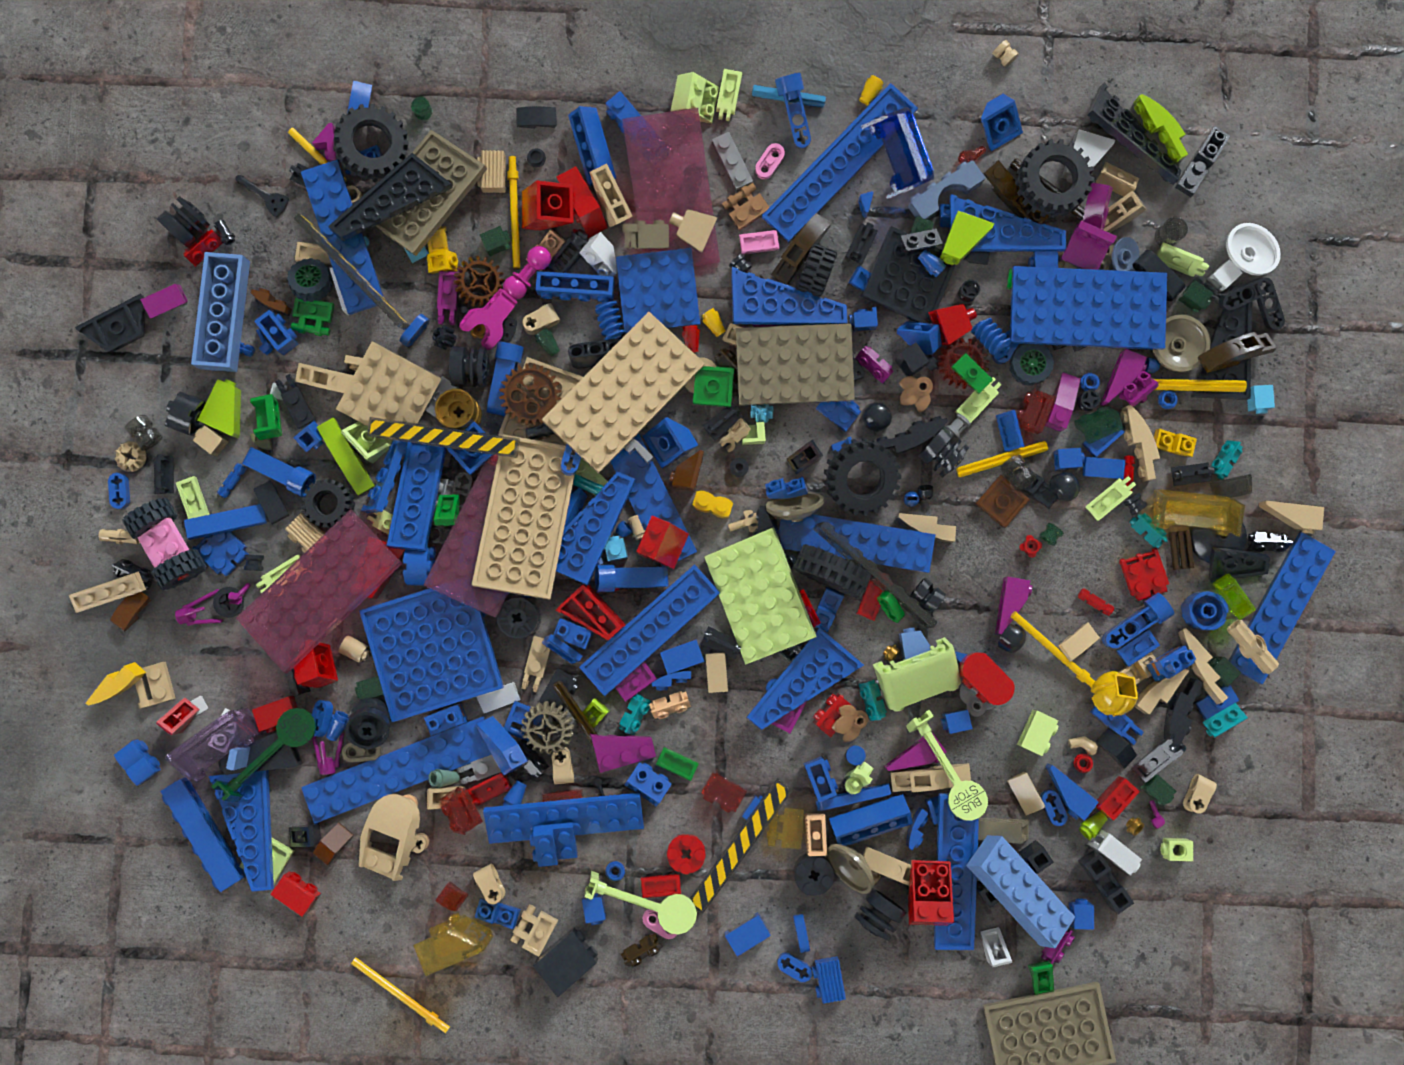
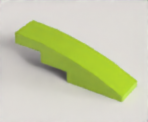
M331 418L317 426L330 452L356 494L359 496L374 488L375 485L350 442L341 433L342 430L336 419Z

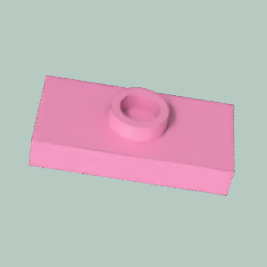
M777 230L739 235L741 254L779 250Z

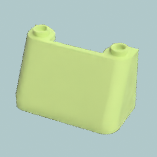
M945 637L936 640V648L930 646V651L898 663L890 661V665H883L882 661L873 664L886 705L890 710L901 711L908 705L945 691H954L959 688L961 679L953 645Z

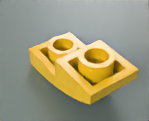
M1156 429L1154 434L1158 450L1193 457L1196 438L1181 433L1175 434L1163 429Z

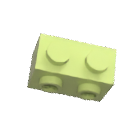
M1032 710L1017 745L1043 756L1050 748L1049 741L1051 736H1054L1058 730V720L1037 710Z

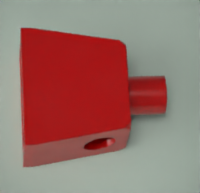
M964 304L928 312L932 324L939 325L942 345L951 344L971 331L972 325L970 321L977 318L976 311L973 308L966 310Z

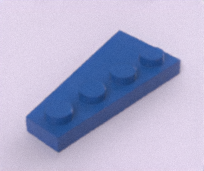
M397 438L392 441L383 460L385 467L378 471L376 476L377 485L373 490L370 489L367 495L370 497L367 506H362V512L367 514L383 512L387 507V498L389 492L394 487L395 475L398 474L401 468V458L407 451V440Z

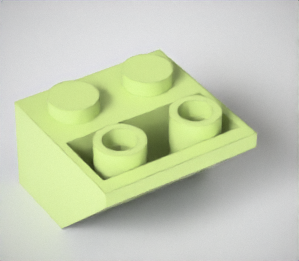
M694 72L678 75L671 112L684 119L712 123L719 87Z

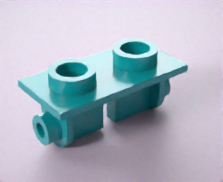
M1227 440L1211 465L1215 470L1214 474H1217V478L1224 480V478L1228 477L1233 468L1229 462L1236 463L1243 452V447L1240 445L1241 442Z
M1138 512V518L1133 517L1129 521L1130 527L1140 535L1145 531L1148 532L1143 538L1153 547L1159 548L1163 544L1161 540L1167 542V532L1162 527H1156L1151 523L1153 520L1146 513L1141 514Z
M875 679L858 684L860 696L863 698L866 707L865 712L870 721L881 720V718L886 717L885 713H887L883 699L876 700V697L882 695Z
M636 694L635 697L633 696L627 707L633 712L632 714L624 713L619 722V729L634 735L641 726L643 716L649 711L651 700L643 698L639 694Z
M1234 703L1205 720L1203 724L1207 728V734L1210 737L1214 736L1216 738L1248 719V717Z

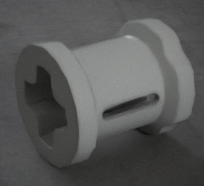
M959 413L950 426H946L954 433L953 437L956 439L971 424L967 418Z

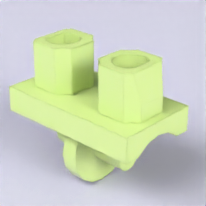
M863 762L848 772L844 777L846 779V791L850 794H857L863 787L870 784L872 778L869 775L874 768Z

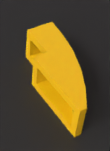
M136 662L123 666L120 672L108 674L86 704L88 706L123 693L137 683L146 672Z

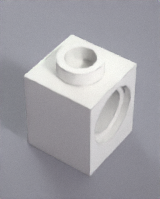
M1229 259L1210 275L1207 280L1220 293L1242 274V271Z

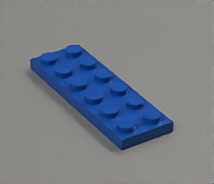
M408 440L387 541L389 548L427 551L447 445Z

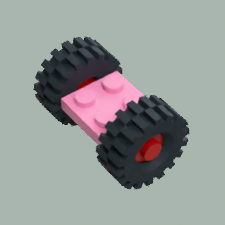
M158 498L147 504L144 503L141 507H136L134 511H130L122 519L131 538L139 540L154 566L151 573L162 591L173 589L183 585L185 582H189L199 574H202L207 568L198 550H189L175 526L174 520L177 519L178 515L168 498Z

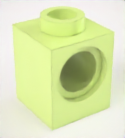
M1163 838L1161 854L1163 858L1169 861H1193V841L1184 838ZM1178 845L1179 851L1178 853L1174 854L1173 848L1174 846Z

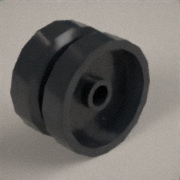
M374 698L360 699L354 703L349 710L345 733L347 739L353 745L363 749L377 748L382 745L388 738L391 725L387 705Z

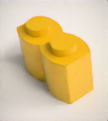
M697 491L692 505L700 512H711L716 517L729 518L733 502L725 497H714L706 491Z

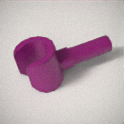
M246 583L238 593L230 592L228 598L231 601L229 604H241L244 593L251 585Z
M1152 800L1149 802L1155 818L1150 821L1155 829H1159L1164 826L1165 820L1159 814L1156 804Z

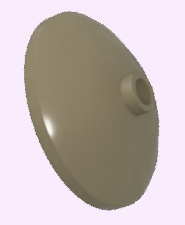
M1174 315L1166 319L1165 349L1153 350L1157 360L1167 369L1176 372L1190 371L1201 365L1198 356L1210 350V337L1204 325L1197 319L1188 315ZM1174 343L1179 345L1178 349L1174 347Z
M808 492V494L794 498L771 499L766 504V510L775 517L799 522L819 510L824 504V498L821 494Z
M832 844L827 848V860L836 875L846 885L862 894H867L873 889V875L868 863L860 853L841 844Z

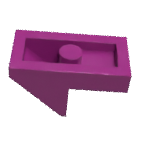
M328 123L312 142L316 150L325 149L326 160L330 162L337 160L336 152L333 149L336 128L333 123Z

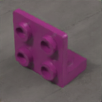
M1081 220L1076 225L1061 260L1081 269L1098 270L1109 246L1114 243L1117 236Z

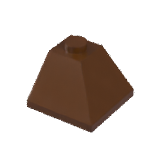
M699 450L676 467V471L672 470L669 479L672 482V487L690 492L695 491L704 451Z

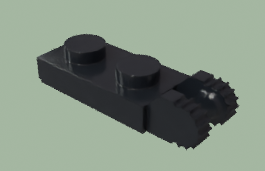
M288 374L286 379L292 387L291 390L286 391L280 379L276 380L275 383L281 392V397L296 427L301 429L316 421L300 387L297 386L291 374Z

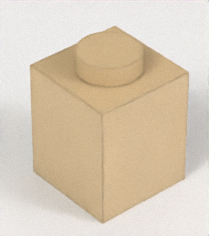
M205 425L198 429L195 433L196 437L193 439L195 443L214 456H218L229 442L212 428Z

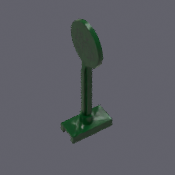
M293 708L284 712L278 719L276 726L278 739L236 778H233L230 782L216 781L211 787L214 790L224 791L223 801L238 802L243 797L238 791L242 783L283 745L301 747L311 741L316 731V722L312 714L300 708Z

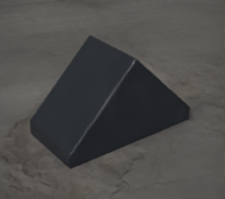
M812 439L786 460L797 475L819 461L823 454Z
M1110 728L1096 740L1123 769L1137 756L1131 744Z
M319 823L289 827L291 847H312L319 844L321 840Z

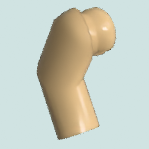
M1086 736L1068 739L1070 749L1082 747L1088 755H1095L1098 747L1096 743Z

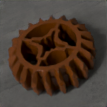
M476 256L475 262L472 257H469L468 263L463 260L461 263L463 267L458 266V272L454 273V277L457 280H454L453 284L459 285L455 288V292L461 291L462 293L459 295V298L461 299L465 296V304L471 300L472 307H475L476 302H478L479 308H482L483 302L486 305L500 288L503 289V286L500 284H504L505 279L499 277L503 276L504 273H497L500 266L496 265L493 267V260L487 263V257L480 261V257ZM473 268H482L486 270V272L478 273L476 270H473ZM466 272H468L471 279V284L467 288L464 283ZM491 276L494 280V289L492 292L489 290V286L487 284V280ZM477 278H478V280H479V279L482 280L483 278H485V279L483 280V282H482V285H480V284L477 285V284H476V285L474 286V284H475ZM478 290L486 295L477 296L472 294V292Z

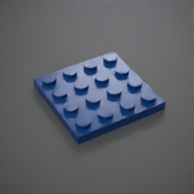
M692 248L616 256L625 333H628L648 312L657 318L667 329L700 325Z

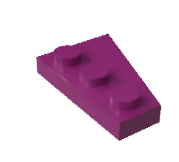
M590 734L600 773L656 757L653 741L650 736H603Z

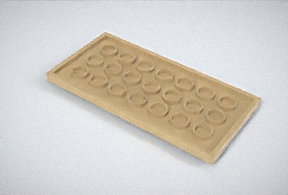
M648 312L547 413L542 421L599 474L697 374L705 363L657 318Z
M503 434L502 439L515 440L514 455L502 453L498 455L472 586L551 600L575 474L567 476L562 473L560 468L566 446ZM573 449L571 455H575V451ZM569 459V463L566 465L567 470L575 468L572 466V459Z

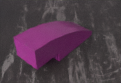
M1092 183L1090 186L1092 190L1088 194L1083 221L1104 230L1113 188L1110 185Z

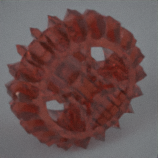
M961 338L959 342L956 340L952 344L946 345V348L941 350L943 355L938 356V359L943 361L937 364L938 367H943L939 374L945 373L942 379L944 381L947 378L950 379L948 382L949 386L955 382L956 389L959 388L960 384L963 389H966L967 383L955 371L953 373L949 366V359L955 364L963 356L958 353L954 354V351L967 350L966 354L971 359L974 355L977 364L985 372L989 371V368L984 366L990 363L989 360H984L988 353L982 354L984 347L982 346L978 349L979 342L976 341L972 345V339L970 338L966 343L965 339Z

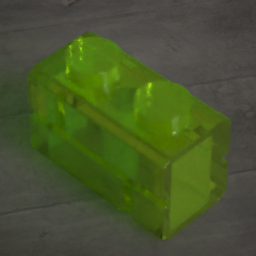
M1229 573L1212 584L1218 594L1225 599L1228 608L1239 620H1242L1256 610L1237 581Z

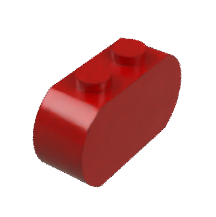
M970 653L960 662L959 674L963 678L962 683L969 689L973 688L977 692L975 696L982 703L1002 705L1012 698L1015 690L1014 682L987 654Z

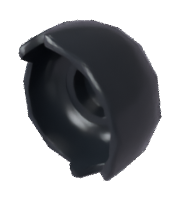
M874 402L868 404L863 409L861 418L868 429L879 432L890 426L892 414L886 405Z
M1063 472L1052 476L1050 491L1058 495L1057 499L1068 502L1076 499L1080 492V484L1072 473Z
M1010 624L1002 633L998 641V647L1009 653L1017 652L1025 644V629L1018 624Z

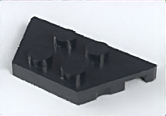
M140 293L75 328L111 354L144 337L145 308L140 299L145 297Z

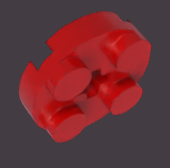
M692 834L677 835L671 840L667 850L670 866L682 874L693 873L700 869L706 857L703 842ZM683 849H685L686 851L688 849L691 850L690 858L682 857Z

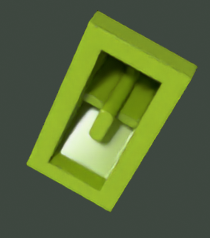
M594 698L584 709L583 713L592 727L595 728L610 710L597 698Z

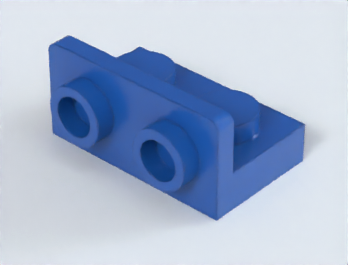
M853 401L820 402L816 407V410L844 432L848 430L861 413L860 407Z

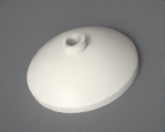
M1243 223L1236 226L1229 233L1226 240L1227 252L1232 262L1239 269L1248 274L1260 276L1270 273L1277 267L1280 261V248L1275 237L1267 229L1257 224Z

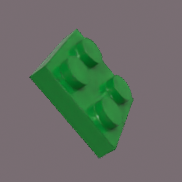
M703 366L695 375L693 404L731 407L734 368Z

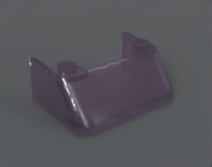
M248 708L231 710L175 748L165 758L172 767L190 782H198L207 776L205 772L208 771V768L229 754L231 749L242 745L247 747L255 741L254 737L261 736L265 732H259L255 718Z

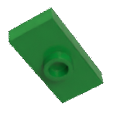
M966 353L951 367L978 394L993 381Z
M663 747L656 763L657 766L689 781L692 780L699 764L666 747Z

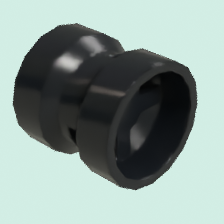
M973 279L966 280L959 288V298L963 302L973 301L980 293L979 283Z

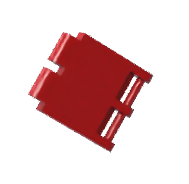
M1157 548L1144 554L1138 553L1135 557L1126 560L1124 558L1119 560L1130 595H1135L1137 601L1150 598V590L1153 595L1168 592L1166 585L1169 584ZM1153 555V557L1143 560L1144 557ZM1137 560V562H1135V563H1132V564H1129V565L1126 564V563H1129V562H1132V561Z

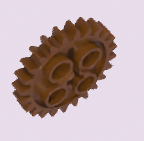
M526 363L525 369L518 365V371L516 372L511 369L513 375L509 376L506 374L505 376L508 381L501 382L505 386V388L499 389L500 392L504 393L499 399L505 400L501 406L508 407L505 411L506 414L513 413L511 416L512 420L518 417V424L522 420H525L526 426L529 421H532L535 426L536 420L543 424L542 419L557 404L556 401L562 399L557 396L562 390L556 389L560 383H554L553 381L556 376L549 377L550 370L543 372V366L538 370L535 363L532 368H529V365ZM527 376L533 377L534 384L526 386L523 383L524 378ZM519 383L527 391H535L534 396L544 402L545 405L541 406L531 397L527 399V394L516 385ZM542 388L549 390L550 394L547 398L539 396V391ZM519 391L522 393L520 401L512 399L514 392ZM530 403L538 406V410L535 413L527 411V406Z

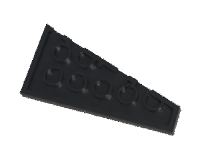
M1104 82L1099 87L1087 116H1089L1092 122L1100 125L1107 134L1116 138L1120 145L1127 147L1136 158L1144 161L1151 170H1155L1161 175L1164 181L1174 185L1179 180L1181 169L1166 153L1162 154L1159 151L1158 143L1154 139L1151 141L1145 135L1147 130L1128 109H1123L1118 102L1120 99L1116 95L1113 97L1106 90L1108 86Z
M411 153L328 227L337 237L345 241L453 187L449 181L414 153Z
M1232 286L1230 290L1235 289L1239 286ZM1246 288L1242 292V297L1247 299L1250 291ZM1228 298L1226 305H1230L1229 302L1237 300V298ZM1252 302L1234 310H1222L1210 343V349L1234 338L1252 333ZM1251 358L1242 360L1239 365L1208 373L1202 366L1197 379L1246 381L1247 388L1245 392L1193 391L1191 397L1249 400L1251 396Z

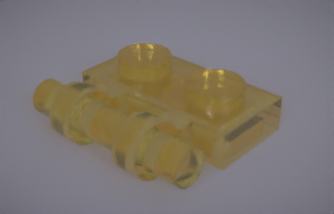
M778 807L769 819V831H767L766 836L768 838V846H775L776 839L782 840L781 848L801 849L804 809L784 807V815H779ZM777 821L783 822L782 833L777 832Z

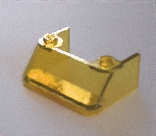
M1161 489L1154 490L1153 523L1158 528L1169 529V526L1175 524L1211 528L1216 530L1218 535L1228 536L1229 533L1240 537L1245 505L1239 501L1225 496Z
M458 912L449 916L447 921L429 928L431 937L413 946L424 974L427 976L479 954L485 950L494 936L490 928L464 914L459 915Z

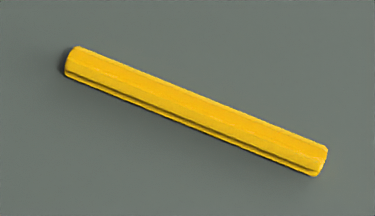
M1154 379L1159 385L1154 390L1245 392L1247 388L1246 381Z
M1042 441L956 468L958 477L967 476L1048 450V445L1046 441Z

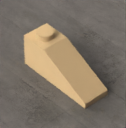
M605 164L592 170L590 176L601 211L609 227L632 217L608 165Z
M1133 191L1109 207L1104 231L1110 233L1147 210Z
M1273 501L1259 502L1260 508L1293 529L1302 530V533L1315 534V531L1323 529L1324 507Z

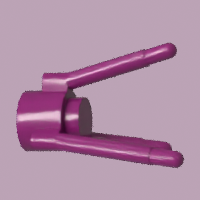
M219 589L206 594L190 604L183 605L182 609L176 610L175 617L180 625L186 623L187 626L222 623V619L194 620L196 613L205 610V607L191 608L214 596Z
M342 732L339 738L335 760H333V757H326L323 741L320 742V755L316 736H313L312 741L319 774L335 773V768L339 767L344 732Z

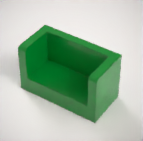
M273 394L250 398V403L255 407L257 429L253 430L254 435L259 440L282 436L279 402Z

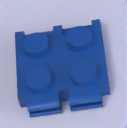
M232 531L205 536L197 546L194 545L192 549L198 550L202 559L217 574L223 573L225 576H228L237 567L233 561L240 564L244 560V555H249L245 550L247 546Z

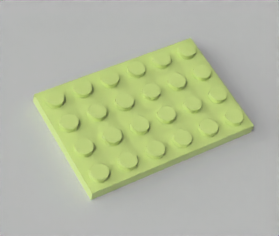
M775 528L768 529L705 556L714 584L720 592L719 597L738 646L741 647L740 652L745 665L817 637Z

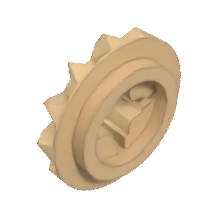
M128 441L120 444V447L115 450L116 457L114 459L117 462V466L124 471H137L142 468L146 461L145 449L139 443ZM132 451V456H134L136 460H128V458L125 457L124 454H130Z

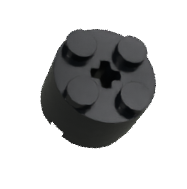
M178 392L174 401L170 400L166 406L168 416L165 421V427L186 435L195 436L198 429L202 427L199 424L198 418L206 402L187 393Z
M805 853L795 863L793 876L798 888L806 895L818 896L827 892L833 885L834 871L824 856H809ZM812 870L818 872L814 878L810 876Z

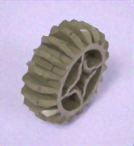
M545 701L543 705L539 702L536 704V707L532 706L529 709L530 712H526L524 715L526 718L522 720V724L525 726H522L521 731L526 733L523 735V738L529 739L527 745L532 743L534 745L533 750H536L537 747L540 748V754L545 749L547 754H551L552 750L558 753L559 748L564 749L566 747L565 744H569L571 741L569 737H572L574 734L571 731L574 725L570 724L573 719L572 717H566L569 713L568 710L561 711L562 705L556 708L555 702L551 706H549L548 701ZM543 714L542 722L533 725L535 717ZM552 716H554L559 722L554 721ZM548 725V727H550L551 730L548 731L547 728H544V726ZM562 731L561 738L552 741L553 733Z

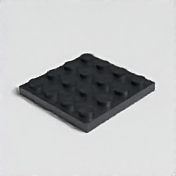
M891 226L885 236L861 297L915 322L932 324L928 312L938 309L956 264L950 265L944 262L946 268L937 277L931 276L918 259L924 250L919 249L918 251L909 252V254L902 253L901 245H903L900 236L907 235L908 233ZM937 247L935 249H926L928 252L940 258L942 253L941 249Z

